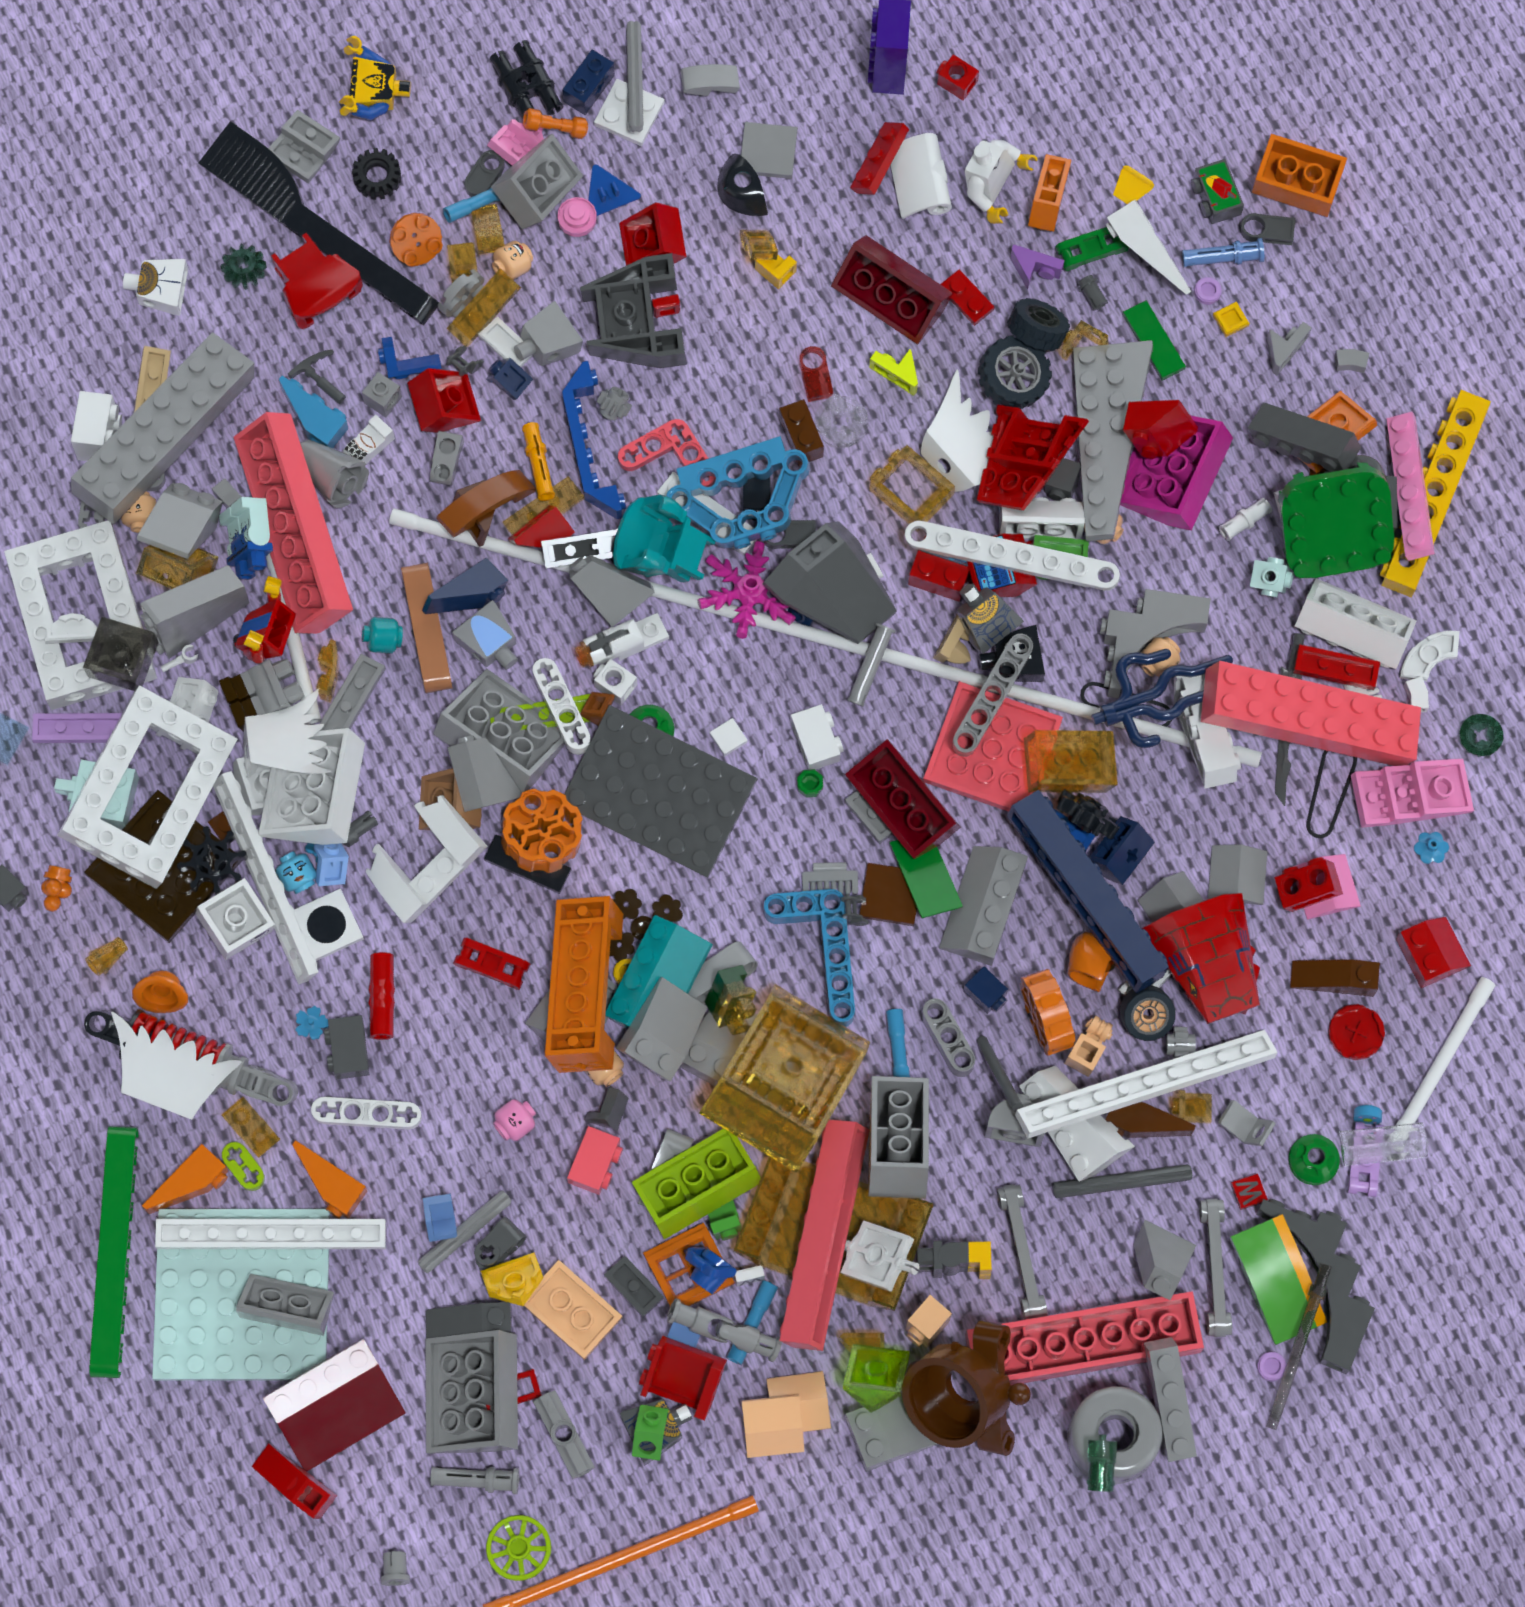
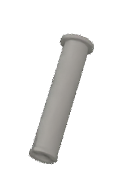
M878 623L875 624L877 629L851 694L847 701L864 707L892 633L895 634L896 632Z

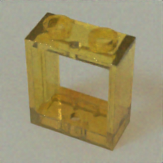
M908 445L901 451L899 449L895 450L888 459L889 463L883 469L878 468L870 477V491L908 524L914 521L928 522L955 492V486ZM906 460L939 487L916 512L883 484Z
M149 545L143 549L136 573L173 589L213 572L219 557L197 548L187 559ZM164 573L168 575L167 579L164 578Z

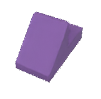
M1014 244L1010 258L1027 290L1034 271L1038 272L1039 276L1044 279H1060L1065 261Z

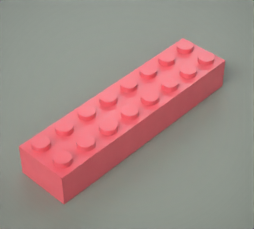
M266 412L233 438L252 498H266L270 531L268 543L273 545V551L270 555L277 578L282 580L280 587L286 606L296 613L293 622L294 632L317 634L353 611V607L292 416L289 413Z
M1218 661L1206 669L1201 722L1392 766H1403L1417 760L1421 707Z
M1193 1291L1174 1294L1171 1300L1164 1297H1156L1001 1324L1009 1326L1011 1331V1339L1004 1360L1005 1374L1009 1377L1010 1385L1146 1363L1144 1342L1172 1337L1178 1345L1180 1357L1199 1354L1204 1348ZM974 1328L967 1329L965 1333L967 1347L973 1349Z

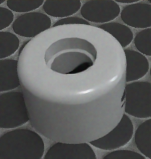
M1116 1386L1099 1389L1081 1402L1071 1419L1067 1434L1069 1452L1076 1466L1086 1476L1104 1484L1130 1482L1148 1469L1159 1452L1162 1443V1424L1158 1412L1146 1397L1132 1389ZM1117 1419L1129 1425L1134 1436L1132 1443L1127 1448L1115 1451L1108 1449L1102 1444L1098 1430L1106 1421Z

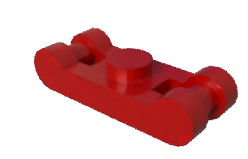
M463 938L460 945L462 947L460 955H456L453 962L455 966L520 990L523 984L521 980L523 974L528 972L531 965L529 962L472 939ZM472 952L479 953L477 961L470 960ZM507 965L514 967L511 975L504 973Z

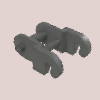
M465 345L458 347L451 357H447L448 360L446 362V365L452 364L460 370V376L468 372L470 374L475 373L484 363L482 359L480 361H471L470 363L464 360L461 355L467 350Z
M845 894V897L841 898V901L845 902L846 914H843L842 918L850 921V924L855 926L868 925V920L863 918L862 915L857 914L856 903H864L866 898L862 895L849 896V894Z

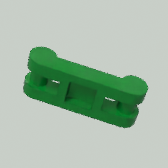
M1107 227L1062 241L1055 246L1058 255H1061L1063 260H1065L1063 267L1066 272L1114 254L1118 255L1129 250V247L1120 240L1119 236L1113 238ZM1111 238L1113 243L1107 245L1105 239ZM1078 248L1080 254L1073 256L1071 251Z

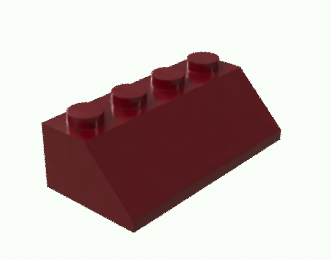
M867 235L853 243L831 284V287L916 344L921 342L938 320L953 295L951 291Z
M888 739L845 774L913 859L941 845L961 828Z

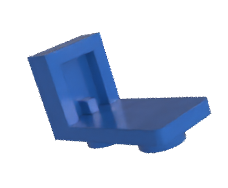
M392 337L381 338L383 348H378L381 365L386 364L388 378L403 379L410 374L422 373L427 368H442L439 354L396 361Z

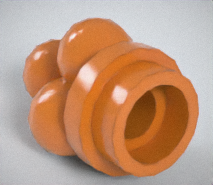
M49 865L48 872L44 873V877L48 879L42 883L41 890L47 895L44 900V907L50 912L59 909L61 905L59 898H68L72 893V888L69 884L72 881L70 869Z

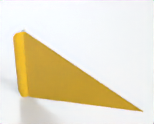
M1123 166L1113 195L1124 203L1129 204L1136 199L1137 201L1153 189L1154 183L1132 167Z

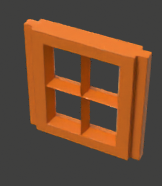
M704 1223L643 1253L669 1306H671L675 1298L680 1299L682 1304L691 1306L735 1284L732 1277L727 1278L711 1294L692 1280L695 1286L678 1295H675L669 1284V1281L687 1272L691 1276L695 1267L685 1259L686 1255L683 1250L701 1241L705 1247H708L722 1258ZM678 1253L685 1267L665 1276L659 1263Z

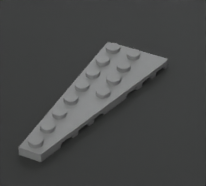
M1152 340L1073 348L1077 415L1089 421L1079 435L1086 541L1114 539L1120 512V502L1125 488L1124 483L1133 444L1123 431L1128 403L1142 401V397H1144L1145 383L1153 352Z

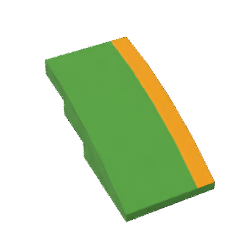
M1283 1214L1230 1237L1241 1262V1269L1252 1290L1251 1295L1275 1345L1327 1323L1306 1266Z

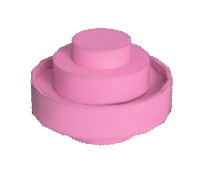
M574 197L567 199L558 209V224L565 234L572 237L585 236L596 225L597 213L595 207L584 198Z

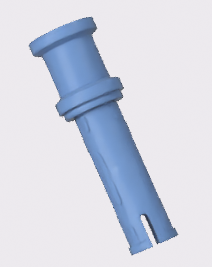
M1257 238V241L1241 243L1238 240L1232 242V245L1182 250L1184 267L1231 261L1239 265L1242 264V261L1259 260V262H1264L1265 258L1262 238Z

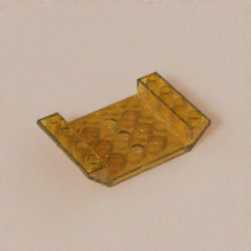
M773 1145L733 1252L758 1266L761 1265L764 1268L792 1278V1272L796 1266L799 1252L798 1244L802 1238L804 1228V1216L808 1210L810 1188L814 1182L816 1165L800 1160L799 1154ZM859 1181L847 1240L852 1241L858 1234L864 1220L913 1238L914 1241L906 1259L913 1262L934 1204L917 1198L868 1197V1184ZM844 1251L840 1272L846 1261L847 1251ZM901 1271L891 1292L839 1273L835 1294L870 1307L895 1311L909 1272Z

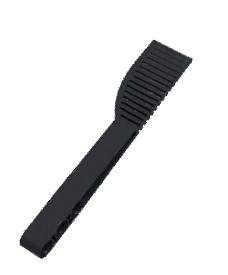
M231 121L198 162L203 168L302 238V235L307 233L323 253L330 254L331 256L338 254L360 272L361 279L367 286L375 288L389 302L393 301L400 307L399 309L410 317L417 318L421 325L424 326L438 308L439 302L430 294L304 206L299 188L282 161L265 145Z

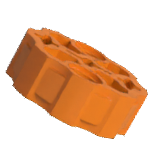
M530 789L522 792L519 799L508 804L503 814L501 844L505 854L511 856L517 862L519 868L528 872L540 870L552 873L562 869L563 864L575 858L580 848L583 819L578 807L571 805L567 801L566 795L556 790L547 792ZM535 804L538 808L530 810L526 805ZM554 852L558 857L549 858L545 853Z
M1045 969L1021 977L1020 989L1027 1014H1031V1025L1038 1043L1043 1048L1045 1054L1049 1056L1074 1047L1076 1040L1071 1017L1060 987L1050 970Z

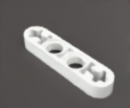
M548 658L539 659L533 665V677L567 749L573 754H584L591 742L589 731L555 662ZM542 668L550 672L552 682L547 684L545 675L541 674ZM554 689H559L564 693L562 699L557 701L550 699L548 695ZM564 712H571L574 714L575 719L571 723H563L559 717ZM574 729H576L579 739L583 740V744L578 745L577 742H574L572 733Z
M320 1097L313 1102L311 1107L314 1119L318 1123L328 1125L409 1130L416 1128L422 1119L419 1107L411 1102ZM323 1104H327L328 1108L337 1110L336 1104H341L339 1109L340 1119H335L336 1113L329 1112L326 1114V1117H321L320 1112L316 1111L322 1108ZM351 1105L359 1107L361 1111L360 1116L355 1120L347 1119L344 1114L346 1108ZM378 1107H384L389 1112L388 1118L382 1122L376 1121L373 1118V1112ZM392 1108H397V1114H406L407 1109H412L413 1114L417 1115V1117L412 1118L411 1123H406L404 1117H396L397 1123H393L394 1114Z

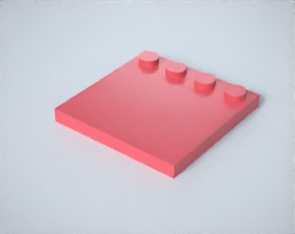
M959 681L923 781L1009 812L1013 804L1037 791L1063 717L1005 698L974 753L968 757L959 756L952 748V741L981 690ZM989 691L985 692V696L989 701L994 702L1000 699L998 694ZM974 713L971 716V720L976 725H983L986 722V717L982 713ZM962 736L957 740L958 745L963 749H968L973 745L972 740L967 736Z

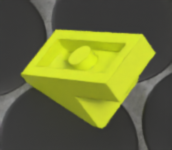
M911 349L908 350L899 364L896 363L892 356L886 353L882 355L878 351L874 352L870 358L869 368L914 396L917 393L918 380Z

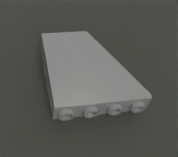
M229 565L145 600L140 604L143 614L140 616L145 623L144 626L148 631L147 634L156 652L159 655L165 653L168 659L182 651L186 645L192 644L249 604L244 585Z

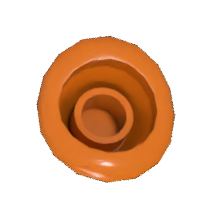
M160 970L149 974L148 977H145L136 984L132 990V999L137 1006L146 1011L171 1013L181 1010L187 1005L188 994L184 987L181 986V981L176 975L169 971Z

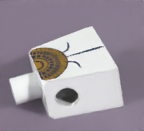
M186 259L144 260L141 263L139 275L124 274L123 289L136 290L139 305L180 316L188 274Z

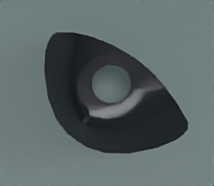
M732 154L724 163L718 176L717 190L720 199L729 209L737 213L749 216L768 215L761 181L756 171L740 154ZM740 172L748 173L751 177V183L747 187L737 186L734 181L736 174Z

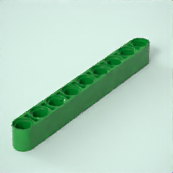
M109 1126L107 1131L89 1373L92 1378H120L121 1376L118 1368L119 1363H122L123 1353L121 1334H124L125 1326L123 1306H126L127 1299L125 1277L128 1278L129 1272L127 1249H130L132 1230H129V1221H132L134 1202H131V1193L135 1191L136 1174H133V1166L137 1164L138 1146H135V1139L139 1137L138 1127Z

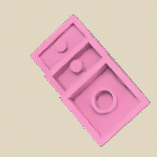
M1463 759L1415 761L1410 765L1386 766L1381 770L1358 771L1351 774L1361 828L1467 814L1474 811Z

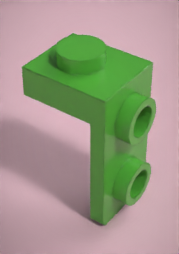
M734 1200L708 1214L716 1240H729L738 1236V1233L743 1231Z

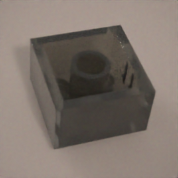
M101 617L83 669L89 678L135 691L139 685L143 687L159 642L152 631Z

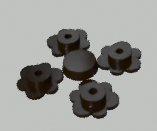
M627 889L625 892L617 891L615 893L616 899H613V901L622 911L623 919L627 917L628 919H634L631 924L632 934L629 932L623 934L622 931V940L610 941V957L614 956L615 960L619 962L626 959L627 954H633L634 946L632 944L634 943V937L642 941L654 915L670 922H679L683 917V913L679 909L681 907L680 901L673 900L670 895H662L659 902L656 901L652 904V909L654 910L652 919L647 916L638 917V908L642 906V901L637 898L636 891L633 889ZM625 903H628L629 906H628V907H624V904H625ZM666 909L670 911L668 914L664 912ZM621 943L622 947H617V944Z

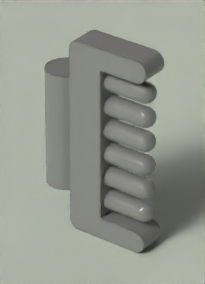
M846 862L813 863V872L802 873L803 891H809V883L810 891L816 890V882L817 890H823V882L824 890L830 889L829 882H831V889L837 890L836 882H838V891L843 895V882H845V894H850V882H852V894H858V872L847 871Z

